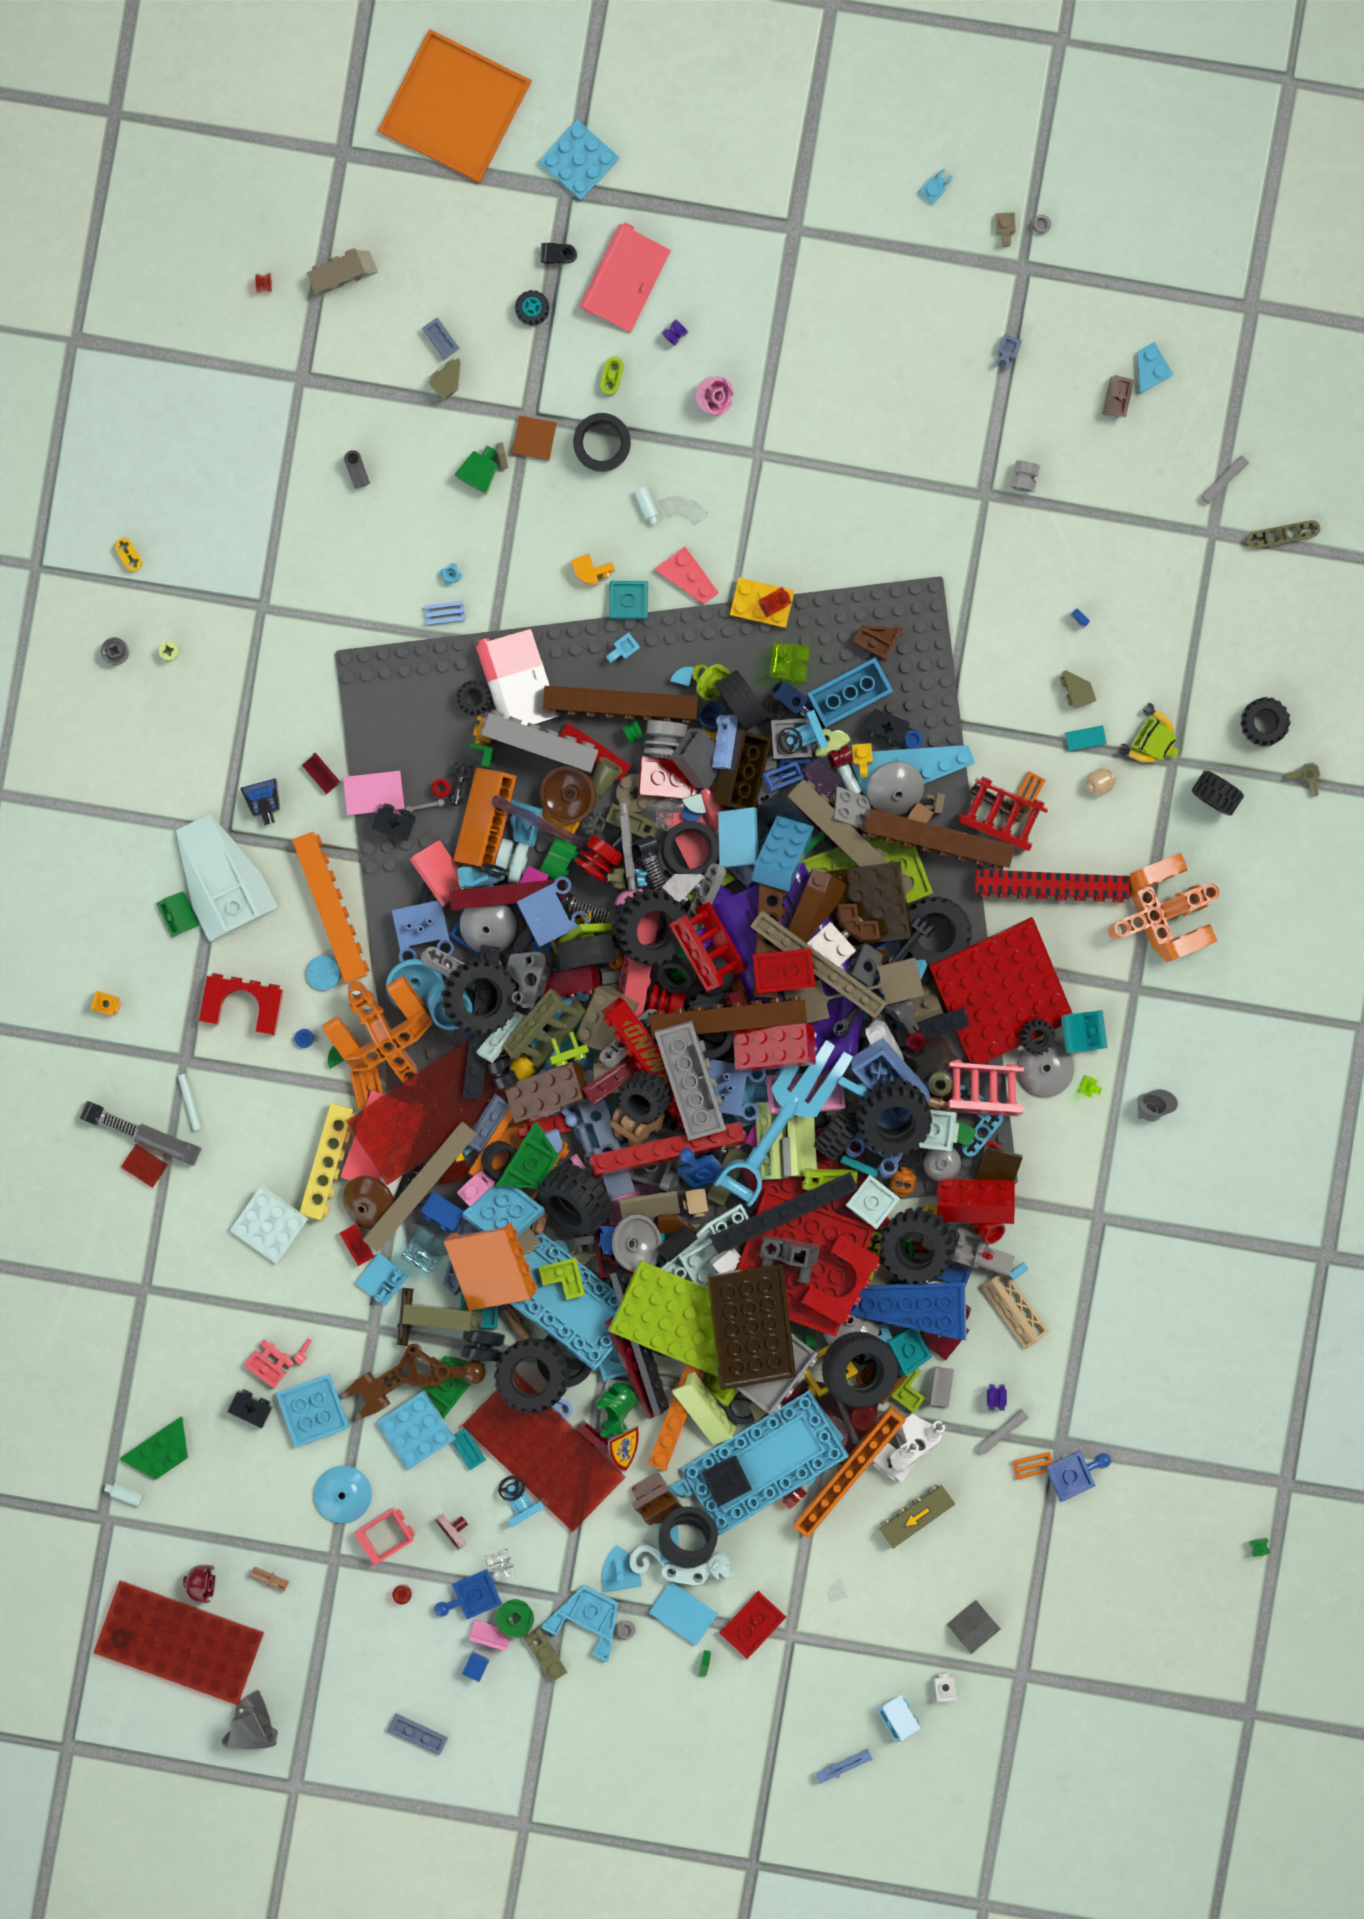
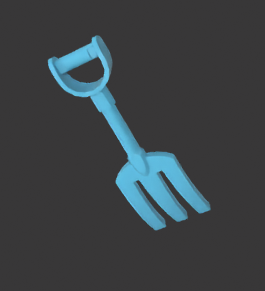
M827 1040L822 1044L816 1054V1065H809L791 1091L787 1090L800 1066L783 1068L771 1087L775 1099L781 1105L779 1114L746 1160L736 1159L729 1162L718 1175L714 1185L717 1187L719 1185L723 1186L747 1202L746 1205L751 1207L762 1188V1175L759 1167L789 1119L793 1118L794 1115L816 1117L853 1057L846 1052L841 1054L809 1103L805 1099L835 1045ZM737 1167L747 1168L755 1174L758 1180L757 1187L753 1192L726 1174Z

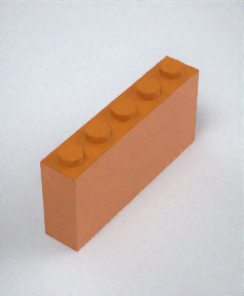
M476 768L453 861L476 867H482L484 863L495 865L517 776Z

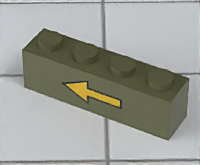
M937 1484L933 1485L927 1490L929 1492L924 1497L919 1495L911 1501L913 1504L910 1507H902L896 1512V1517L893 1519L889 1517L880 1523L882 1527L879 1530L893 1549L955 1505V1502L942 1484L939 1486Z

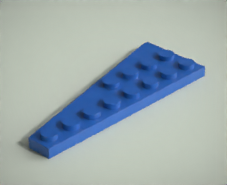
M965 1283L869 1285L866 1290L862 1289L859 1294L862 1298L856 1307L853 1305L850 1310L853 1316L967 1340Z

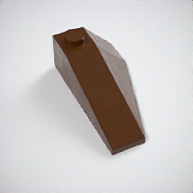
M816 868L811 869L788 930L807 942L839 904L846 884L828 873Z

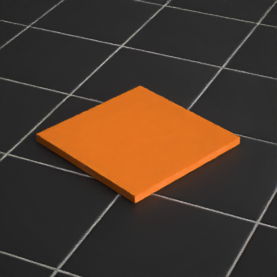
M429 29L378 132L481 183L532 80Z

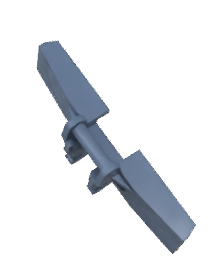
M594 1068L584 1071L587 1085L594 1081ZM602 1099L594 1106L589 1101L578 1104L583 1123L576 1125L575 1128L576 1131H579L586 1152L585 1158L590 1159L592 1155L601 1154L605 1149L611 1148L613 1151L621 1149L620 1143L624 1144L626 1141L625 1138H618L614 1135L615 1129L610 1126L613 1116L610 1117L605 1099ZM597 1111L601 1114V1119L593 1121L590 1118V1114ZM592 1126L599 1149L592 1148L586 1128ZM629 1171L602 1177L605 1189L611 1199L635 1192Z

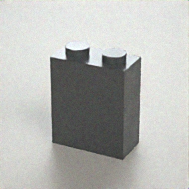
M690 728L670 758L695 788H709L719 773V769L712 768L715 751L714 742L703 729Z

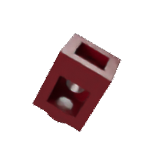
M743 989L724 996L728 1007H731V1003L742 1002L743 1006L748 1005Z

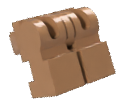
M620 1106L615 1111L613 1121L610 1124L615 1129L614 1135L618 1138L627 1137L629 1139L628 1145L631 1147L640 1145L642 1140L647 1138L651 1131L657 1132L661 1130L665 1115L662 1114L656 1122L651 1124L646 1122L642 1124L628 1117L627 1113L622 1111V1106Z

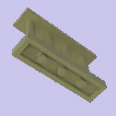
M550 988L502 1046L511 1058L517 1059L522 1052L528 1054L531 1061L540 1069L554 1052L551 1039L555 1038L557 1046H559L569 1035V1032L585 1016L587 1010L578 999H575L570 1006L564 1004L565 1002L558 993ZM558 1010L563 1011L564 1013L558 1020L552 1018ZM546 1024L552 1026L546 1034L540 1032ZM534 1038L540 1040L534 1048L528 1046Z

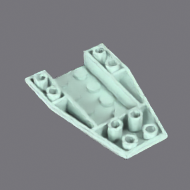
M211 813L176 830L192 907L209 942L259 916L278 909L262 873Z
M739 1204L708 1222L695 1234L698 1239L671 1262L667 1261L661 1269L708 1288L707 1275L719 1273L710 1263V1260L717 1255L710 1236L749 1219L743 1206Z

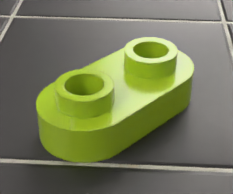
M610 357L605 362L600 389L606 395L615 394L620 386L624 364L618 357ZM616 364L618 369L612 370L611 365ZM609 382L612 383L613 388H606V384Z

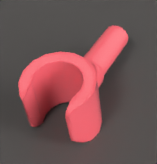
M309 1338L294 1357L298 1365H301L307 1359L303 1354L312 1341Z

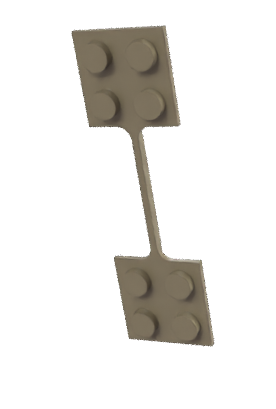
M916 958L878 966L880 983L876 986L867 987L870 990L882 989L887 1004L924 996ZM821 980L815 981L816 987L784 990L786 1001H789V997L800 996L801 1000H805L807 1023L830 1018L827 1002L830 999L844 995L826 996Z

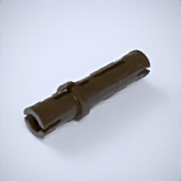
M975 783L969 793L976 796L980 786ZM986 790V796L983 797L982 801L992 806L994 802L992 800H995L996 795ZM1002 801V806L999 808L1000 814L1009 815V810L1013 806L1010 804V801ZM1019 810L1015 821L1019 823L1025 812Z
M402 1288L396 1345L409 1346V1332L412 1329V1325L402 1324L404 1304H412L413 1288Z

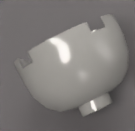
M952 1148V1151L928 1149L924 1155L923 1168L927 1176L934 1181L953 1179L960 1171L961 1158L954 1148Z

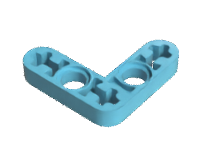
M961 1085L960 1090L968 1089V1095L971 1096V1087ZM979 1094L980 1100H982L983 1102H988ZM964 1097L962 1101H969V1099ZM976 1114L982 1119L974 1129L978 1130L980 1127H985L988 1130V1135L985 1138H980L976 1131L974 1136L977 1140L982 1141L980 1145L976 1143L974 1145L976 1150L969 1153L966 1151L967 1148L962 1146L963 1153L967 1156L976 1155L1002 1123L1003 1116L998 1115L999 1121H993L991 1126H994V1128L991 1130L989 1126L983 1124L984 1120L988 1123L991 1117L987 1114Z

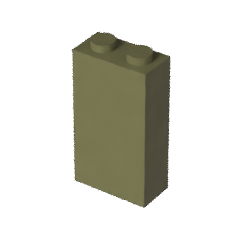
M404 1304L402 1324L477 1331L483 1323L481 1311L423 1304Z

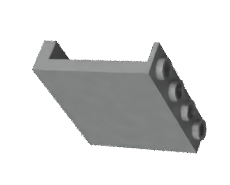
M792 1333L796 1377L736 1388L769 1415L778 1412L782 1406L780 1402L783 1398H788L792 1394L794 1384L796 1382L800 1383L806 1375L804 1371L807 1367L811 1368L817 1361L816 1356L818 1353L809 1348Z

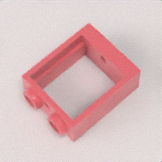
M393 1507L354 1532L374 1565L415 1540L413 1537L415 1532L410 1525L406 1526L403 1519L405 1517L400 1509L396 1510ZM393 1515L407 1539L379 1555L365 1531Z

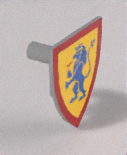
M638 1426L618 1436L614 1434L607 1436L610 1458L618 1468L627 1471L637 1451L639 1441Z

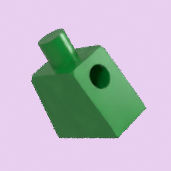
M486 445L482 454L473 451L457 470L455 477L487 495L498 467L497 463L492 461L496 450Z

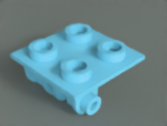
M378 1253L356 1281V1284L386 1307L409 1276Z

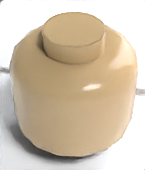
M1100 768L1088 774L1085 785L1089 793L1101 796L1113 789L1115 778L1110 770Z

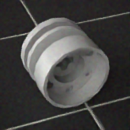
M648 720L646 733L655 737L654 740H645V744L653 745V748H645L644 753L656 758L671 759L670 756L679 745L677 739H683L687 732V725Z

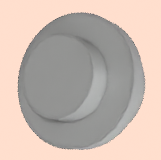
M1038 215L1032 221V228L1038 234H1045L1051 228V221L1045 215Z
M628 1620L621 1621L616 1628L617 1635L624 1640L632 1638L635 1634L634 1624Z

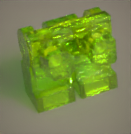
M773 642L769 677L806 684L808 665L802 663H809L810 645Z

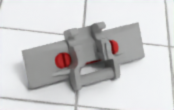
M958 1225L953 1239L956 1241L953 1261L982 1271L988 1269L1010 1276L1015 1256L990 1248L989 1244L977 1232ZM925 1235L922 1246L935 1251L932 1241ZM965 1237L980 1241V1243L975 1248L965 1245Z

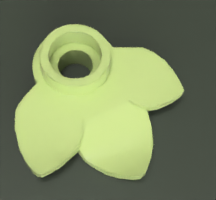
M822 729L824 736H828V747L820 750L816 741L815 754L821 763L828 759V751H837L841 746L850 742V738L846 733L840 730L832 732L829 729Z

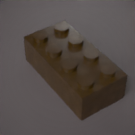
M736 730L731 769H719L712 799L713 804L734 810L756 808L763 779L762 775L764 774L772 738L745 730Z

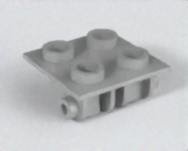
M837 786L836 795H832L830 802L835 806L834 819L861 829L866 808L870 809L868 797Z

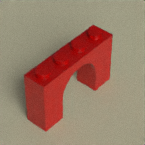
M217 973L207 976L199 1021L219 1025L226 997L232 992L245 990L250 992L259 1004L255 1032L276 1035L284 990L280 989V985L269 983V986L266 987L261 986L260 981L250 980V983L242 982L243 978L231 976V980L223 979L224 975Z
M838 1235L829 1252L851 1265L855 1273L853 1288L842 1297H832L809 1285L800 1302L842 1325L843 1323L847 1324L852 1315L850 1313L853 1305L855 1307L858 1305L862 1298L859 1294L862 1289H867L871 1282V1279H869L871 1273H876L881 1263L878 1262L880 1257L842 1235Z

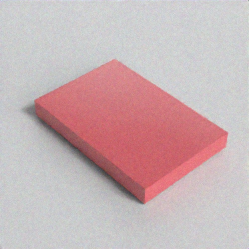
M440 840L410 858V861L441 906L450 902L449 891L461 890L458 883V866Z

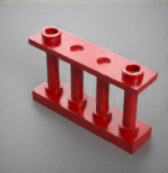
M982 776L981 779L976 777L975 782L980 785L969 812H966V814L960 812L958 821L1030 851L1032 843L1029 841L1028 836L1039 811L1047 813L1048 809L1044 806L1045 803L1038 799L1031 801L993 785V781ZM987 788L998 792L987 818L983 821L976 819V813ZM1007 796L1014 799L1015 802L1004 827L1001 826V829L994 826L995 823L993 821L1004 797ZM1022 803L1033 808L1022 833L1016 836L1011 834V828Z
M709 901L695 908L697 915L691 919H688L685 915L669 924L707 992L722 985L724 981L721 977L730 971H733L734 976L747 969ZM702 922L707 932L698 936L693 926ZM711 938L716 949L707 953L702 943ZM720 955L728 964L717 970L712 960Z

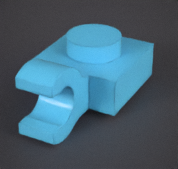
M628 632L613 644L616 649L607 655L606 659L610 664L620 656L627 659L639 650L640 646Z

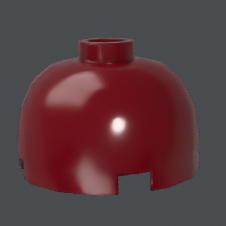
M203 1564L194 1566L188 1572V1575L184 1576L183 1587H186V1593L192 1600L199 1603H210L208 1598L213 1597L216 1575H212V1570H215L213 1565Z

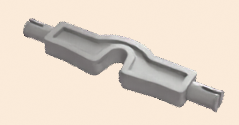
M620 803L628 890L636 889L635 867L631 848L632 836L628 803Z

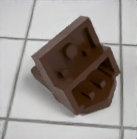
M659 1473L653 1474L632 1487L636 1497V1501L632 1505L649 1526L662 1524L670 1512L683 1507L676 1494L668 1487L664 1478Z

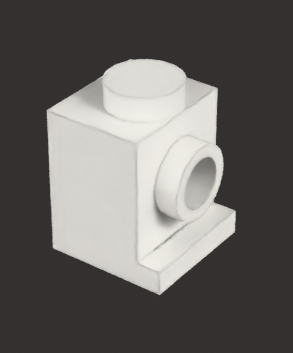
M734 1248L732 1250L728 1249L717 1254L710 1260V1263L719 1273L730 1272L736 1269L737 1263L740 1262L738 1259L741 1256Z
M949 1672L939 1673L938 1677H934L937 1702L957 1700L954 1676L950 1675ZM944 1684L949 1685L947 1691L942 1690Z

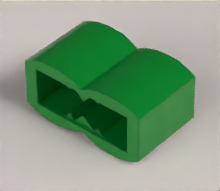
M556 837L540 872L552 879H557L558 877L567 878L570 873L568 866L571 862L574 863L579 854L576 852L577 847Z

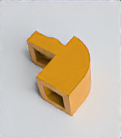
M590 554L571 559L577 577L588 585H599L597 577L601 576V579L612 576V572L615 571L612 562L594 568Z

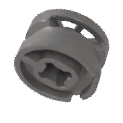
M112 637L105 640L102 644L101 655L109 664L120 665L127 660L129 648L122 639Z

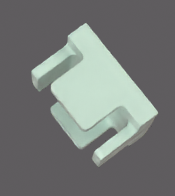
M930 1110L932 1116L930 1134H926V1141L919 1143L920 1148L952 1151L953 1142L957 1143L959 1124L956 1123L957 1113Z
M869 1175L852 1195L846 1206L866 1224H870L877 1229L900 1198Z

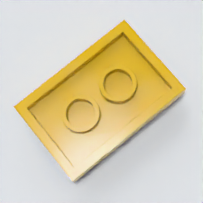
M739 577L730 615L786 628L795 590Z

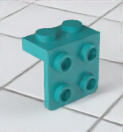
M1103 1010L1062 1016L1064 1044L1067 1053L1108 1048Z

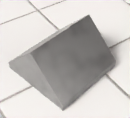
M977 1600L973 1601L947 1623L948 1627L971 1654L1001 1630Z

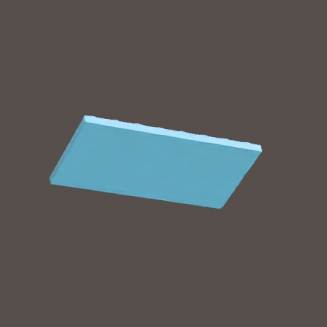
M535 1234L541 1243L537 1249L525 1257V1260L530 1267V1274L536 1283L537 1292L530 1300L510 1304L595 1371L614 1348L604 1322L615 1315L619 1307L615 1290L579 1261H577L585 1296L566 1300L562 1281L543 1286L538 1267L573 1259V1257L545 1234Z
M809 1390L782 1406L776 1414L772 1413L733 1436L732 1439L725 1441L681 1468V1471L704 1511L715 1521L718 1535L720 1536L847 1459L849 1455L815 1396ZM737 1455L753 1490L718 1507L701 1472Z

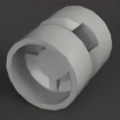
M1016 460L1014 467L1016 475L1012 477L1010 487L1020 491L1035 492L1037 482L1034 478L1039 474L1040 465Z

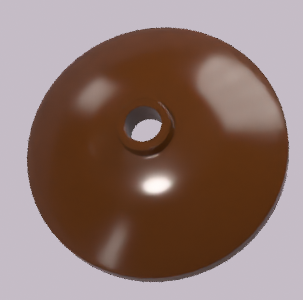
M561 766L549 772L544 778L540 788V799L543 808L553 819L562 823H576L586 818L593 810L596 802V789L590 776L583 770L574 766ZM570 790L575 792L574 796L570 795Z
M358 1176L352 1179L346 1185L343 1192V1203L349 1217L359 1226L369 1230L376 1225L395 1202L389 1188L382 1181L371 1176Z

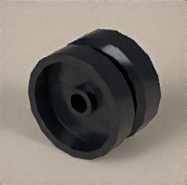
M482 1330L463 1331L462 1339L474 1344L461 1346V1357L483 1362L499 1361L503 1352L500 1349L491 1347L504 1345L505 1334Z

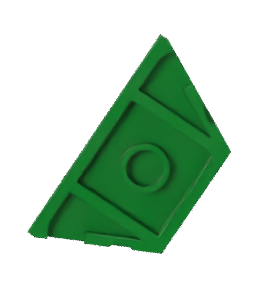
M537 1121L533 1123L497 1182L498 1186L538 1189L539 1184L549 1174L559 1158L558 1153Z
M444 1356L440 1362L450 1366H464L469 1360ZM449 1378L443 1384L421 1388L444 1419L471 1384L467 1383L464 1378Z
M179 1417L120 1457L121 1461L155 1480L188 1458L183 1417Z

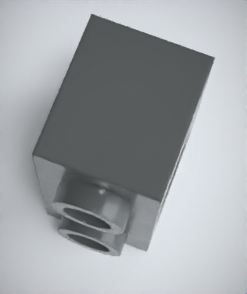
M864 943L855 948L856 951L851 957L846 972L864 986L871 987L875 983L874 977L876 972H878V966H882L883 954Z

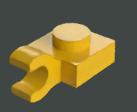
M871 743L852 745L853 765H859L860 778L868 777L867 764H873Z

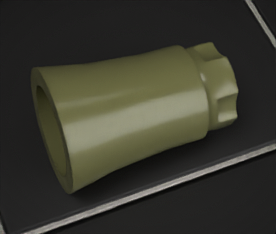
M604 757L599 758L591 776L596 789V801H600L609 787L623 772L617 764Z

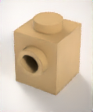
M705 1188L685 1191L687 1198L683 1200L685 1211L689 1210V1214H693L694 1217L705 1216V1212L708 1211Z

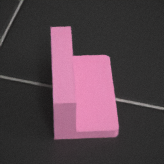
M475 1619L469 1638L471 1641L506 1651L510 1639L500 1633L496 1625Z

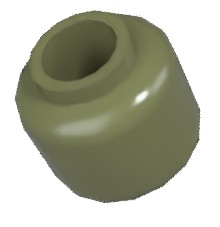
M945 1070L933 1071L928 1078V1088L936 1096L947 1095L953 1087L952 1077Z

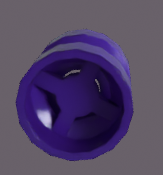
M675 319L671 326L666 328L662 334L672 345L676 346L679 343V339L685 337L688 331Z

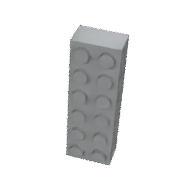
M491 710V713H485L479 734L588 772L592 771L598 750L594 749L595 745L582 741L581 744L576 743V738L565 734L563 738L559 737L558 732L547 728L545 732L541 731V726L530 722L527 725L521 724V719L512 716L509 719L503 718L504 714L495 710Z

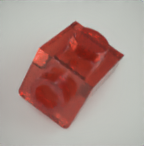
M783 587L757 601L766 618L785 609L792 603L788 592Z
M466 1161L453 1162L439 1178L440 1184L469 1179V1169Z

